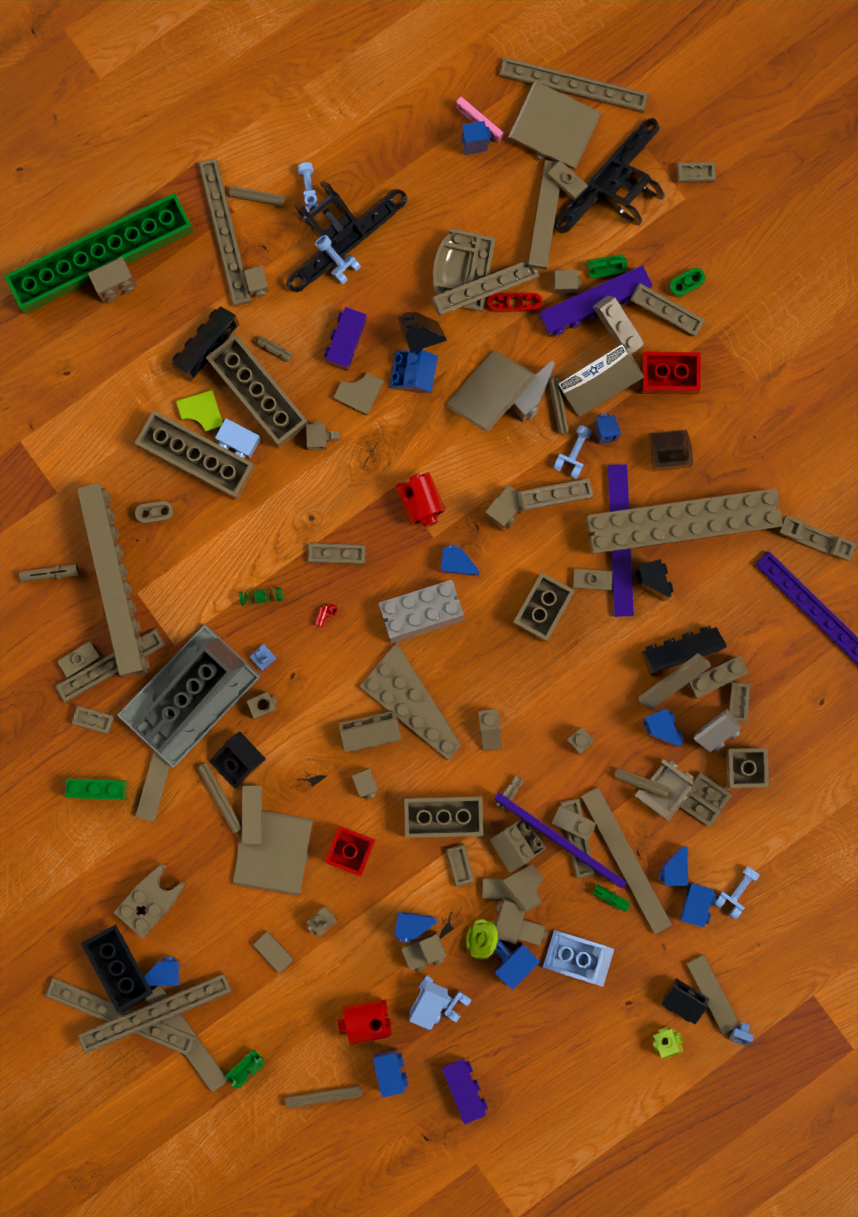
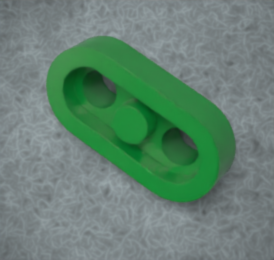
M692 268L677 276L670 283L669 289L671 294L676 297H682L699 288L705 281V273L700 268ZM696 276L698 281H693L692 277ZM680 285L682 290L678 291L675 286Z

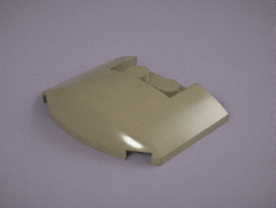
M452 228L449 234L442 240L434 260L433 286L436 295L488 276L490 274L496 238ZM485 298L465 305L463 308L482 312Z

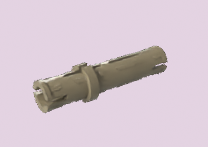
M59 564L55 565V567L19 572L21 583L55 578L62 580V577L79 576L77 564L60 566ZM44 573H47V574H45V575L32 576V575H36V574H44Z

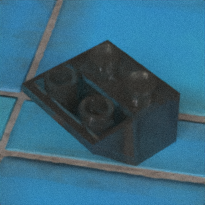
M687 430L649 433L653 471L692 467L694 464L692 446Z

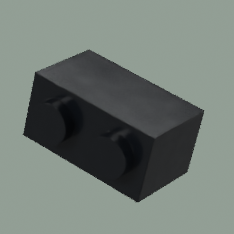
M675 978L664 994L662 1005L667 1010L680 1015L685 1021L696 1025L708 1008L710 998Z

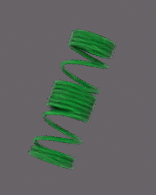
M276 587L277 600L273 588H271L269 601L265 589L254 590L253 603H251L247 591L245 592L244 603L243 591H240V604L245 606L247 596L251 605L254 604V599H256L257 604H264L266 600L270 603L272 593L275 601L281 602L283 601L282 588Z

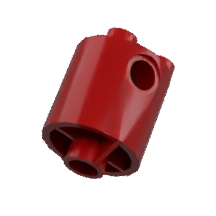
M430 472L422 475L420 473L413 475L409 478V482L406 483L404 481L395 485L411 525L423 523L424 528L438 523V516L444 513L446 509Z
M381 998L343 1006L344 1018L337 1019L340 1035L347 1034L350 1045L389 1038L392 1035L390 1018H386L388 1017L386 999L382 1000Z

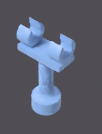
M304 162L298 165V172L304 179V200L306 210L309 213V209L315 208L318 203L311 181V174L314 172L313 165L310 162Z
M323 235L316 241L315 246L320 251L325 250L338 265L331 274L339 283L344 284L348 279L342 272L348 266L357 271L361 265L351 255L342 260L330 246L332 241L329 237Z
M579 425L576 431L578 438L570 453L571 455L567 457L559 454L553 467L560 471L564 461L574 465L571 477L576 479L584 465L577 462L576 457L584 440L590 439L593 433L592 430Z
M748 866L743 871L745 876L738 888L735 889L736 891L731 896L721 891L714 902V905L719 908L722 907L726 899L736 905L729 914L735 920L745 908L737 902L738 897L741 896L751 881L756 882L760 876Z
M426 975L418 988L422 989L426 980L433 983L434 979ZM458 991L454 998L448 996V1007L443 1012L454 1022H457L461 1017L452 1010L456 1002L459 1000L468 1006L472 1001L461 991Z

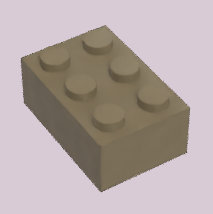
M541 572L515 618L513 625L546 643L575 590Z

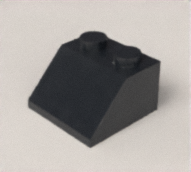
M415 311L407 312L397 317L403 338L411 353L447 341L439 323Z
M239 731L225 742L209 762L236 789L258 769L266 758Z

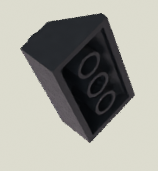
M221 306L218 310L214 309L209 315L210 319L206 324L202 323L199 326L195 337L189 338L184 345L183 351L176 353L172 359V366L190 382L208 363L206 357L221 346L239 326L236 315Z
M709 625L701 628L700 633L694 635L693 632L681 635L682 639L677 641L671 638L663 641L664 645L657 647L656 644L645 647L646 651L642 655L649 675L683 664L696 654H700L703 657L721 651L727 645L718 628H711Z
M116 924L81 943L118 1015L137 1006L153 994Z

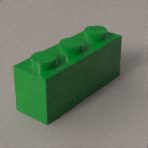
M66 778L65 798L127 800L128 781Z

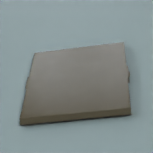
M534 82L508 138L544 157H548L556 162L562 161L567 167L576 170L601 113L564 93H559L539 82Z
M492 351L447 403V408L483 431L488 432L535 379L536 374L498 351Z
M262 811V844H242L241 834L233 885L300 896L305 863H307L308 846L313 819Z

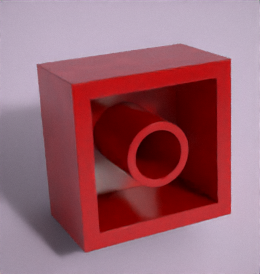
M339 826L325 863L361 877L376 839Z

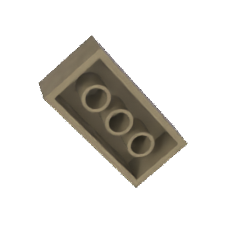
M482 797L404 799L405 838L483 836Z

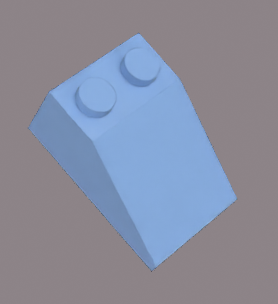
M554 930L543 968L603 987L614 949Z

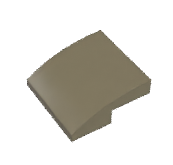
M700 771L694 780L696 787L680 807L711 827L732 796V792Z

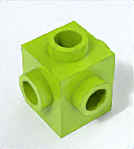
M665 1027L658 1030L659 1034L653 1035L655 1039L653 1041L654 1048L657 1053H660L662 1059H668L684 1053L681 1046L683 1043L681 1034L676 1032V1030Z

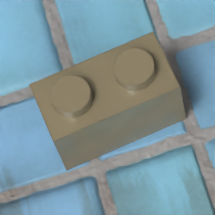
M504 896L503 900L499 901L496 912L499 913L497 920L493 919L492 923L497 928L498 939L516 944L525 913L512 898Z

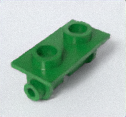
M624 254L587 260L590 279L627 273V258H625Z
M253 1049L225 1075V1078L232 1082L231 1085L235 1089L241 1088L250 1079L249 1073L253 1076L264 1067V1057Z

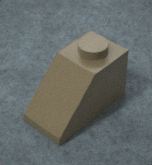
M498 709L478 711L483 751L502 748Z
M559 806L552 821V824L587 841L596 825L595 822L562 806Z

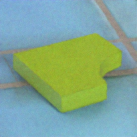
M213 390L176 401L182 420L197 421L206 432L221 428L223 421Z

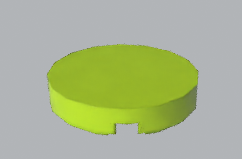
M481 919L474 922L475 925L468 930L466 946L467 950H470L472 957L486 959L496 949L498 931L491 921Z

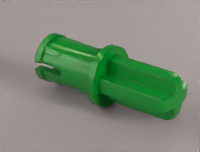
M597 884L592 893L593 896L607 902V905L611 904L624 912L629 909L631 904L626 899L616 895L615 891L611 892Z

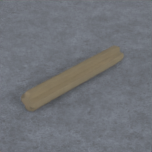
M207 763L200 765L198 770L233 833L241 831L242 825Z
M361 1086L286 1097L285 1105L286 1108L359 1098L362 1097L363 1093Z

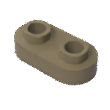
M166 501L141 504L135 510L136 519L143 524L168 521L174 515L172 505ZM163 509L168 510V513L166 515L161 514V511ZM148 511V517L144 518L142 516L143 512Z

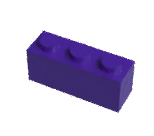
M347 307L344 308L343 312L340 311L337 318L338 328L333 329L330 339L333 340L331 347L327 346L324 354L327 364L346 371L349 370L367 321V314Z
M463 1057L442 1066L464 1124L486 1116L485 1110L488 1109L485 1099H480L478 1091L481 1089L477 1079L473 1080L470 1073L473 1072L470 1062H465Z

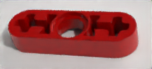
M497 293L489 296L487 301L488 309L492 312H534L539 310L542 305V298L538 293ZM504 298H507L506 308H504V304H498V307H494V304L490 303L494 299H497L498 302H504ZM523 298H526L525 302H530L532 298H535V301H539V303H536V306H532V303H526V307H522ZM510 299H519L520 305L512 307L509 304Z

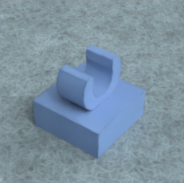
M264 644L249 656L262 671L277 659Z
M742 1022L738 1029L735 1028L730 1033L729 1040L746 1047L750 1045L754 1038V1035L748 1033L750 1024Z

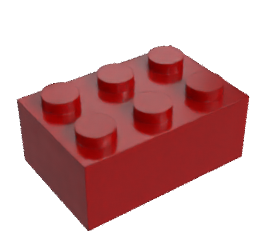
M643 352L641 356V372L644 378L641 379V394L698 395L701 390V352Z

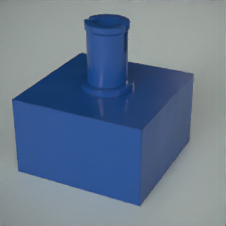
M498 939L497 945L501 949L496 947L494 952L503 961L494 971L513 990L540 961L522 942L513 951H510Z

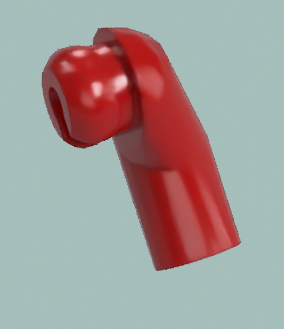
M334 604L321 607L314 625L323 628L326 618L338 614V607Z

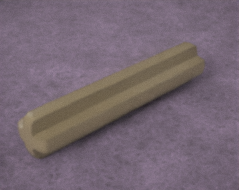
M231 186L229 192L230 197L277 206H283L285 202L284 195Z
M558 378L549 380V387L559 434L568 433L569 429L561 388L558 385L560 382Z
M617 768L614 777L616 779L665 798L669 795L670 788L621 768Z

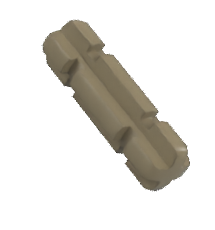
M264 336L259 337L257 341L258 346L261 348L265 347L268 352L281 357L286 362L291 359V351L284 350L282 346L271 340L268 341Z
M519 776L514 777L511 781L512 784H509L503 793L509 800L514 798L518 788L524 783V780ZM497 802L496 807L501 811H505L506 808Z

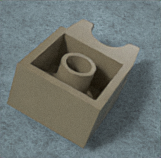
M164 863L143 879L114 911V914L142 939L147 937L172 908L186 886L185 882H181L172 890H166L161 886L160 877L166 868ZM139 907H146V915L139 913Z

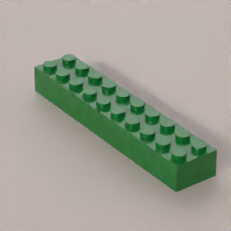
M173 193L4 275L21 311L27 314L91 283L92 281L88 273L123 257L128 265L193 233L194 230L176 193Z

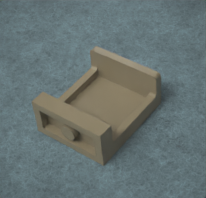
M663 759L661 761L662 766L652 777L651 781L670 788L667 798L644 789L642 791L638 790L635 797L669 822L696 787V784L691 774L686 771L682 773L678 770L679 766L673 761L669 760L667 762Z

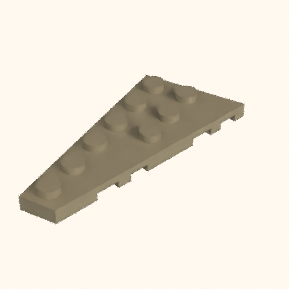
M396 642L360 687L388 711H395L396 717L446 759L450 760L461 744Z

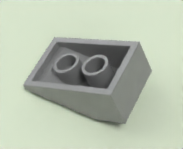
M553 360L536 374L535 379L510 407L522 422L526 419L530 421L537 415L539 404L553 372L555 364Z
M727 708L698 730L694 739L709 752L712 750L717 752L725 746V740L728 738L733 740L740 734L739 730L742 726Z

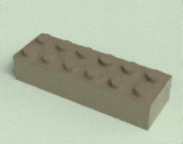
M236 334L206 357L211 367L279 449L309 424L307 419Z
M154 410L135 441L138 448L237 501L256 468L254 463Z

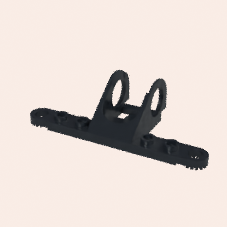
M655 118L645 119V122L643 121V124H640V127L626 139L587 183V188L565 207L564 212L554 221V227L558 233L563 234L570 231L599 197L623 218L636 226L642 223V218L637 209L629 205L642 190H646L657 199L662 200L665 197L658 182L652 180L649 174L629 165L658 133L660 126ZM628 179L631 180V181H632L633 183H635L636 185L634 186L633 184L629 183L627 180H628ZM649 183L657 193L650 190L646 185ZM620 188L629 191L625 198L616 195ZM619 204L628 209L634 218L627 214Z
M322 181L320 185L328 195L324 201L309 213L298 202L294 204V207L318 238L323 235L329 237L332 241L330 246L343 258L395 215L399 209L403 208L406 205L407 196L404 191L393 189L358 219H355L339 194L333 190L329 183ZM400 194L401 200L399 203L395 204L393 202V197H395V195ZM331 202L342 213V216L338 219L335 218L328 208L322 211ZM320 211L323 212L331 224L324 231H322L313 218ZM319 250L288 276L286 281L288 288L294 292L303 291L306 286L331 268L335 262L325 250ZM299 277L301 280L299 286L293 287V280Z

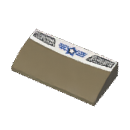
M621 344L561 381L558 385L580 417L643 379L644 375L626 344Z

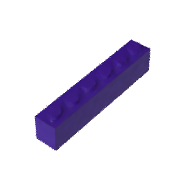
M642 265L540 312L539 318L548 336L554 335V337L563 334L567 328L571 327V329H574L587 319L592 321L599 316L593 306L607 295L615 297L618 303L624 306L632 302L630 299L639 283L649 289L653 285Z

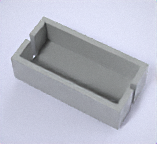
M452 580L379 603L391 644L465 621Z

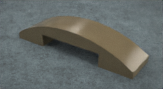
M789 515L785 516L783 526L779 531L780 534L802 545L846 561L851 560L857 544L843 537H836L804 524V521Z

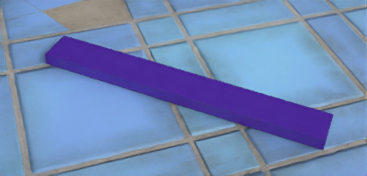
M627 464L608 465L610 512L629 509ZM631 549L611 552L614 617L634 616Z
M768 551L755 566L858 666V637Z
M499 792L496 793L494 800L611 883L619 888H624L627 883L504 795Z

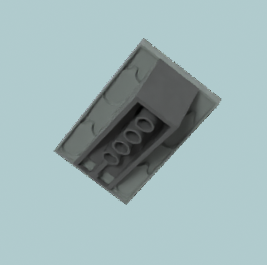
M205 624L117 716L174 768L258 681L261 675Z

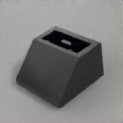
M661 559L637 566L635 573L639 587L662 601H666L672 596L673 587L670 581L667 582L666 578L668 570L666 564L662 563Z

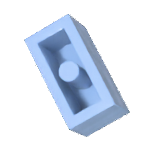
M227 418L215 437L216 441L219 442L218 445L227 450L228 448L234 450L235 454L244 459L245 457L251 459L261 440L259 435Z
M426 980L410 1010L409 1021L431 1030L434 1024H438L441 1010L443 1008L446 1009L449 1003L448 989Z

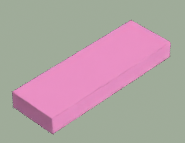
M460 97L457 100L456 109L473 123L485 121L486 127L489 126L491 138L496 143L503 139V132L464 98Z

